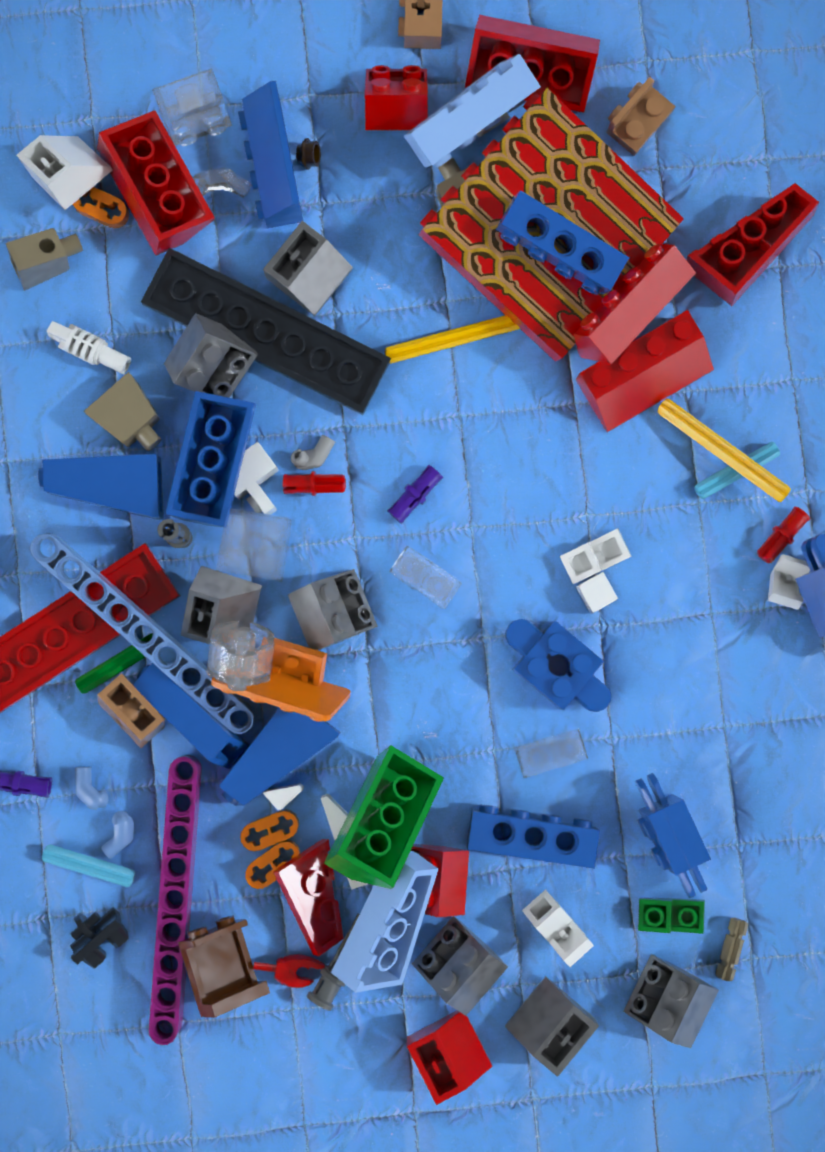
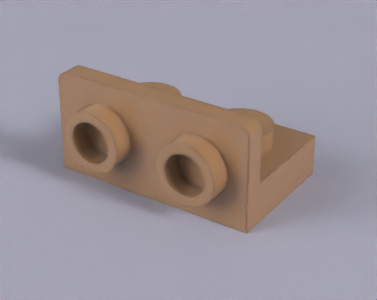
M651 77L644 84L638 82L627 97L630 100L626 105L622 107L619 104L608 117L610 124L606 133L633 156L638 153L676 107L652 87L655 80Z

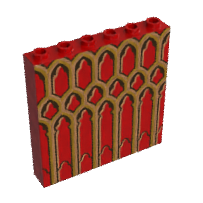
M547 88L540 96L535 92L522 106L527 111L520 119L514 115L502 130L506 135L500 142L493 139L482 152L486 158L479 166L473 162L461 175L465 180L458 189L452 185L440 199L444 203L437 213L433 209L429 211L420 222L424 228L418 235L504 315L517 324L554 361L562 359L575 345L574 333L581 327V321L590 313H594L602 305V299L607 293L603 295L600 293L598 295L589 293L582 287L583 283L574 277L571 279L563 277L555 271L556 266L546 260L545 262L537 261L528 254L529 250L520 244L517 246L511 245L501 238L502 233L497 231L496 227L513 197L520 190L628 256L629 259L611 291L616 290L624 281L623 277L630 269L637 267L645 259L644 255L647 250L656 244H663L684 218ZM528 222V233L533 237H539L540 229L538 225ZM555 239L554 247L556 251L565 254L567 251L566 243L561 239ZM583 255L581 258L582 266L587 270H592L593 260L589 256Z

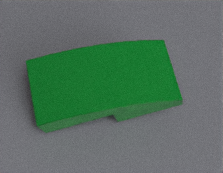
M639 898L638 931L671 933L673 931L704 934L705 900Z

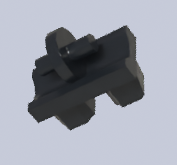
M114 907L103 917L94 912L89 918L81 913L74 918L77 928L71 932V936L75 939L70 945L73 951L71 959L77 965L83 961L95 969L106 958V952L100 947L106 939L115 948L120 947L128 940V931L121 923L120 913Z

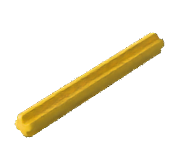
M504 315L385 348L384 352L386 356L391 358L390 364L520 328L508 316Z
M668 398L660 404L657 411L659 415L776 501L782 502L788 496L791 488L679 405Z

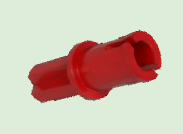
M315 471L305 475L284 474L283 487L285 488L283 492L284 494L311 493L312 496H316V493H343L346 489V478L343 474H316Z
M794 506L782 523L772 528L774 532L757 550L758 556L764 562L772 563L787 544H793L794 536L810 520L809 515L801 508Z

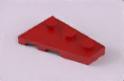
M321 839L273 871L308 946L315 956L322 955L344 939L339 904L335 900L332 880H335L334 871L331 867L324 864L328 851H330L329 839Z

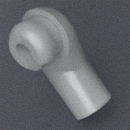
M322 435L314 449L295 450L291 455V461L300 470L318 468L324 464L335 441Z

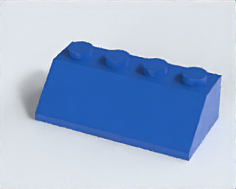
M275 80L266 83L242 99L244 110L238 111L241 129L248 130L249 140L244 141L247 160L253 159L255 170L249 171L253 190L259 189L261 199L255 201L259 220H265L267 229L303 221L284 117Z
M195 391L165 514L176 519L206 526L227 527L256 408L255 403Z

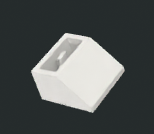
M40 135L16 155L33 179L65 210L113 171L78 136Z

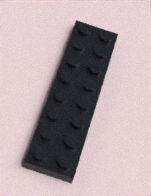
M168 248L141 300L142 305L185 327L188 326L195 313L222 324L257 352L258 355L254 360L255 362L361 415H364L391 360L390 357L171 248Z

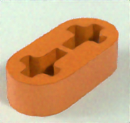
M92 187L82 197H87L90 194L91 199L97 203L96 206L86 203L82 207L83 204L79 199L72 204L81 215L110 228H121L129 219V210L121 199L95 187ZM118 206L121 215H114L112 219H110L108 212L103 210L104 207L114 210Z
M285 809L250 822L241 831V843L250 851H260L290 839L299 828V819L294 812ZM280 816H284L286 820L291 819L293 821V824L289 827V833H285L284 829L273 832L272 826L280 822ZM251 828H255L256 832L265 829L268 831L267 835L260 838V844L256 845L255 841H248L247 836L251 834Z
M285 840L277 843L256 858L246 869L245 878L247 883L253 888L263 889L275 882L277 879L273 871L288 862L283 860L278 865L274 862L281 854L280 848L283 847L285 850L291 848L294 851L291 859L301 853L298 845L293 841ZM270 864L272 869L265 875L266 881L263 882L260 878L257 880L253 878L255 873L253 867L258 866V868L262 869Z

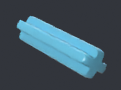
M769 442L747 456L763 466L779 457L780 450L774 442ZM727 466L697 483L694 488L697 495L701 499H705L744 476L730 466Z
M51 844L47 845L43 851L42 860L49 864L125 887H130L134 881L135 871L127 867Z

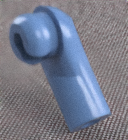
M91 767L75 768L77 797L89 809L97 810L98 808L106 807L108 804V794L105 791H97L92 786Z
M118 811L113 815L114 837L101 847L109 859H112L128 846L134 838V821L125 811Z

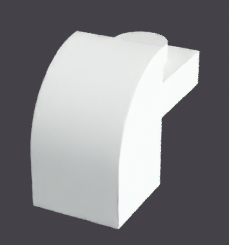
M259 442L245 450L234 495L240 500L249 493L251 496L246 500L258 515L263 511L269 517L277 509L259 485L279 470Z
M546 889L522 910L533 926L551 944L569 967L594 946L580 927Z

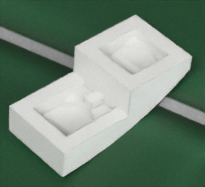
M615 529L560 556L573 584L632 557L619 529Z

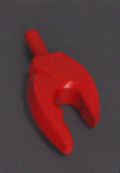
M302 954L277 958L276 964L254 962L253 970L275 972L274 979L292 988L307 987L314 982L311 978L300 977L296 974L300 967L307 969H322L325 967L323 962Z

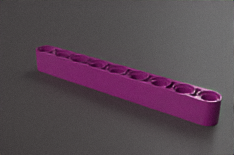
M184 755L175 759L170 764L168 774L149 1019V1036L152 1041L159 1045H168L173 1042L180 1032L183 1023L187 970L178 942L189 938L202 774L201 763L196 757L191 755ZM182 761L190 763L193 767V774L188 779L183 778L178 773V766ZM183 793L190 798L191 804L188 810H182L177 807L176 796ZM175 826H183L188 831V838L185 842L175 839L173 835ZM173 858H180L184 861L186 866L184 873L179 874L172 870L171 860ZM169 891H179L183 896V903L181 905H173L168 899ZM173 922L180 927L181 934L179 937L168 935L166 932L167 923ZM164 956H174L178 961V968H167L163 962ZM171 988L175 992L176 999L174 1001H166L161 995V989ZM161 1020L169 1021L173 1026V1032L163 1033L159 1028L158 1022Z

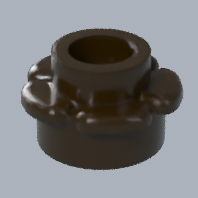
M305 138L296 148L297 162L302 164L306 170L319 166L321 157L319 143Z

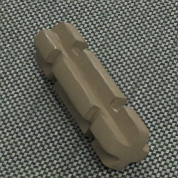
M730 919L728 926L730 933L726 934L719 958L722 962L718 963L715 974L719 979L725 981L734 980L736 972L734 965H738L744 943L742 936H746L748 923L742 919Z

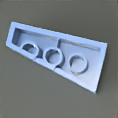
M515 55L497 64L404 135V138L424 167L435 165L438 168L452 158L450 152L457 147H460V149L467 147L476 140L475 134L483 128L485 131L492 128L501 120L499 118L507 111L512 112L525 102L524 99L541 86L521 55Z
M410 851L394 888L388 889L373 886L331 971L333 975L352 991L357 993L403 984L438 868L416 852Z

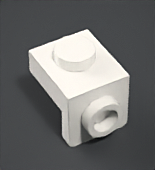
M784 554L780 556L770 574L768 601L796 610L800 608L803 598L800 595L795 578L809 573L810 569L806 561Z

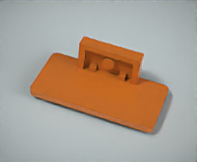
M271 636L264 640L261 662L244 657H235L214 675L211 680V685L224 693L238 694L250 698L251 701L256 703H267L277 706L285 712L309 716L314 721L331 720L350 698L351 693L347 688L323 681L327 653Z

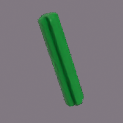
M153 633L145 636L141 641H150ZM131 645L77 678L75 684L82 694L88 693L142 660L145 656Z

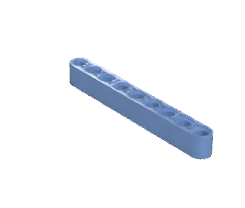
M50 533L38 535L33 539L30 551L37 562L229 731L242 734L251 728L254 720V712L251 706L238 694H227L224 692L225 700L221 704L211 703L207 698V693L212 689H218L211 685L212 677L215 674L64 540ZM45 539L51 540L55 545V552L50 557L44 556L40 551V544ZM69 560L76 562L79 566L80 571L76 578H70L64 572V566ZM92 582H98L104 589V595L99 600L93 599L88 593V587ZM119 603L126 606L128 609L126 620L120 621L114 618L112 608L115 604ZM146 625L150 627L153 633L150 641L144 642L138 639L136 635L138 626ZM169 646L176 651L177 657L174 662L168 663L161 659L160 650L162 647ZM187 668L197 669L201 675L200 681L194 684L187 682L184 679V670ZM236 710H243L247 713L249 720L243 725H237L231 720V714Z

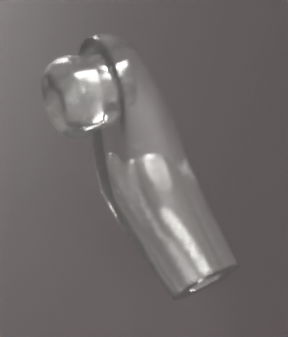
M229 168L210 169L198 172L193 176L203 196L207 192L226 190L245 198L252 187L250 182Z

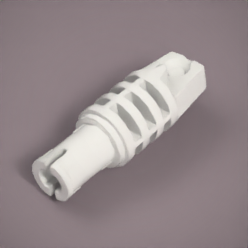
M52 321L47 329L48 336L59 342V349L92 365H99L101 363L124 375L131 364V357L108 347V343L104 339L73 324H70L67 328Z

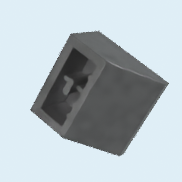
M301 221L264 267L263 271L268 281L313 316H316L353 270V267L326 238L304 221Z
M195 313L165 360L164 365L174 384L194 392L199 391L229 398L258 354L222 324Z
M201 566L189 589L181 636L213 645L250 635L262 585Z
M355 569L312 582L288 594L308 647L311 649L321 650L378 627Z
M454 916L412 963L446 1004L466 1016L508 968L487 944Z
M651 954L623 1012L669 1042L691 1048L719 990L695 975Z
M545 976L507 1022L505 1027L533 1057L558 1077L599 1025L589 1012Z

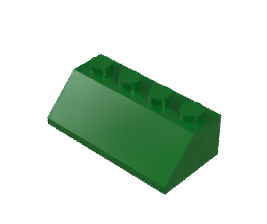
M390 745L376 757L324 864L351 880L388 889L394 888L444 777Z

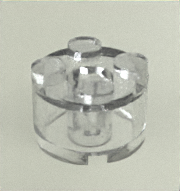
M239 621L223 622L214 626L209 641L207 675L228 684V688L233 691H244L247 689V686L270 681L275 645L274 634L268 628L251 622L249 628L239 627Z

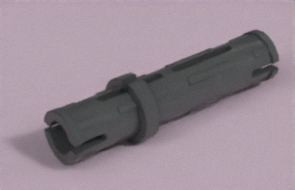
M171 519L163 520L158 525L157 531L159 536L163 537L170 546L186 548L192 543V533L186 525L175 523Z

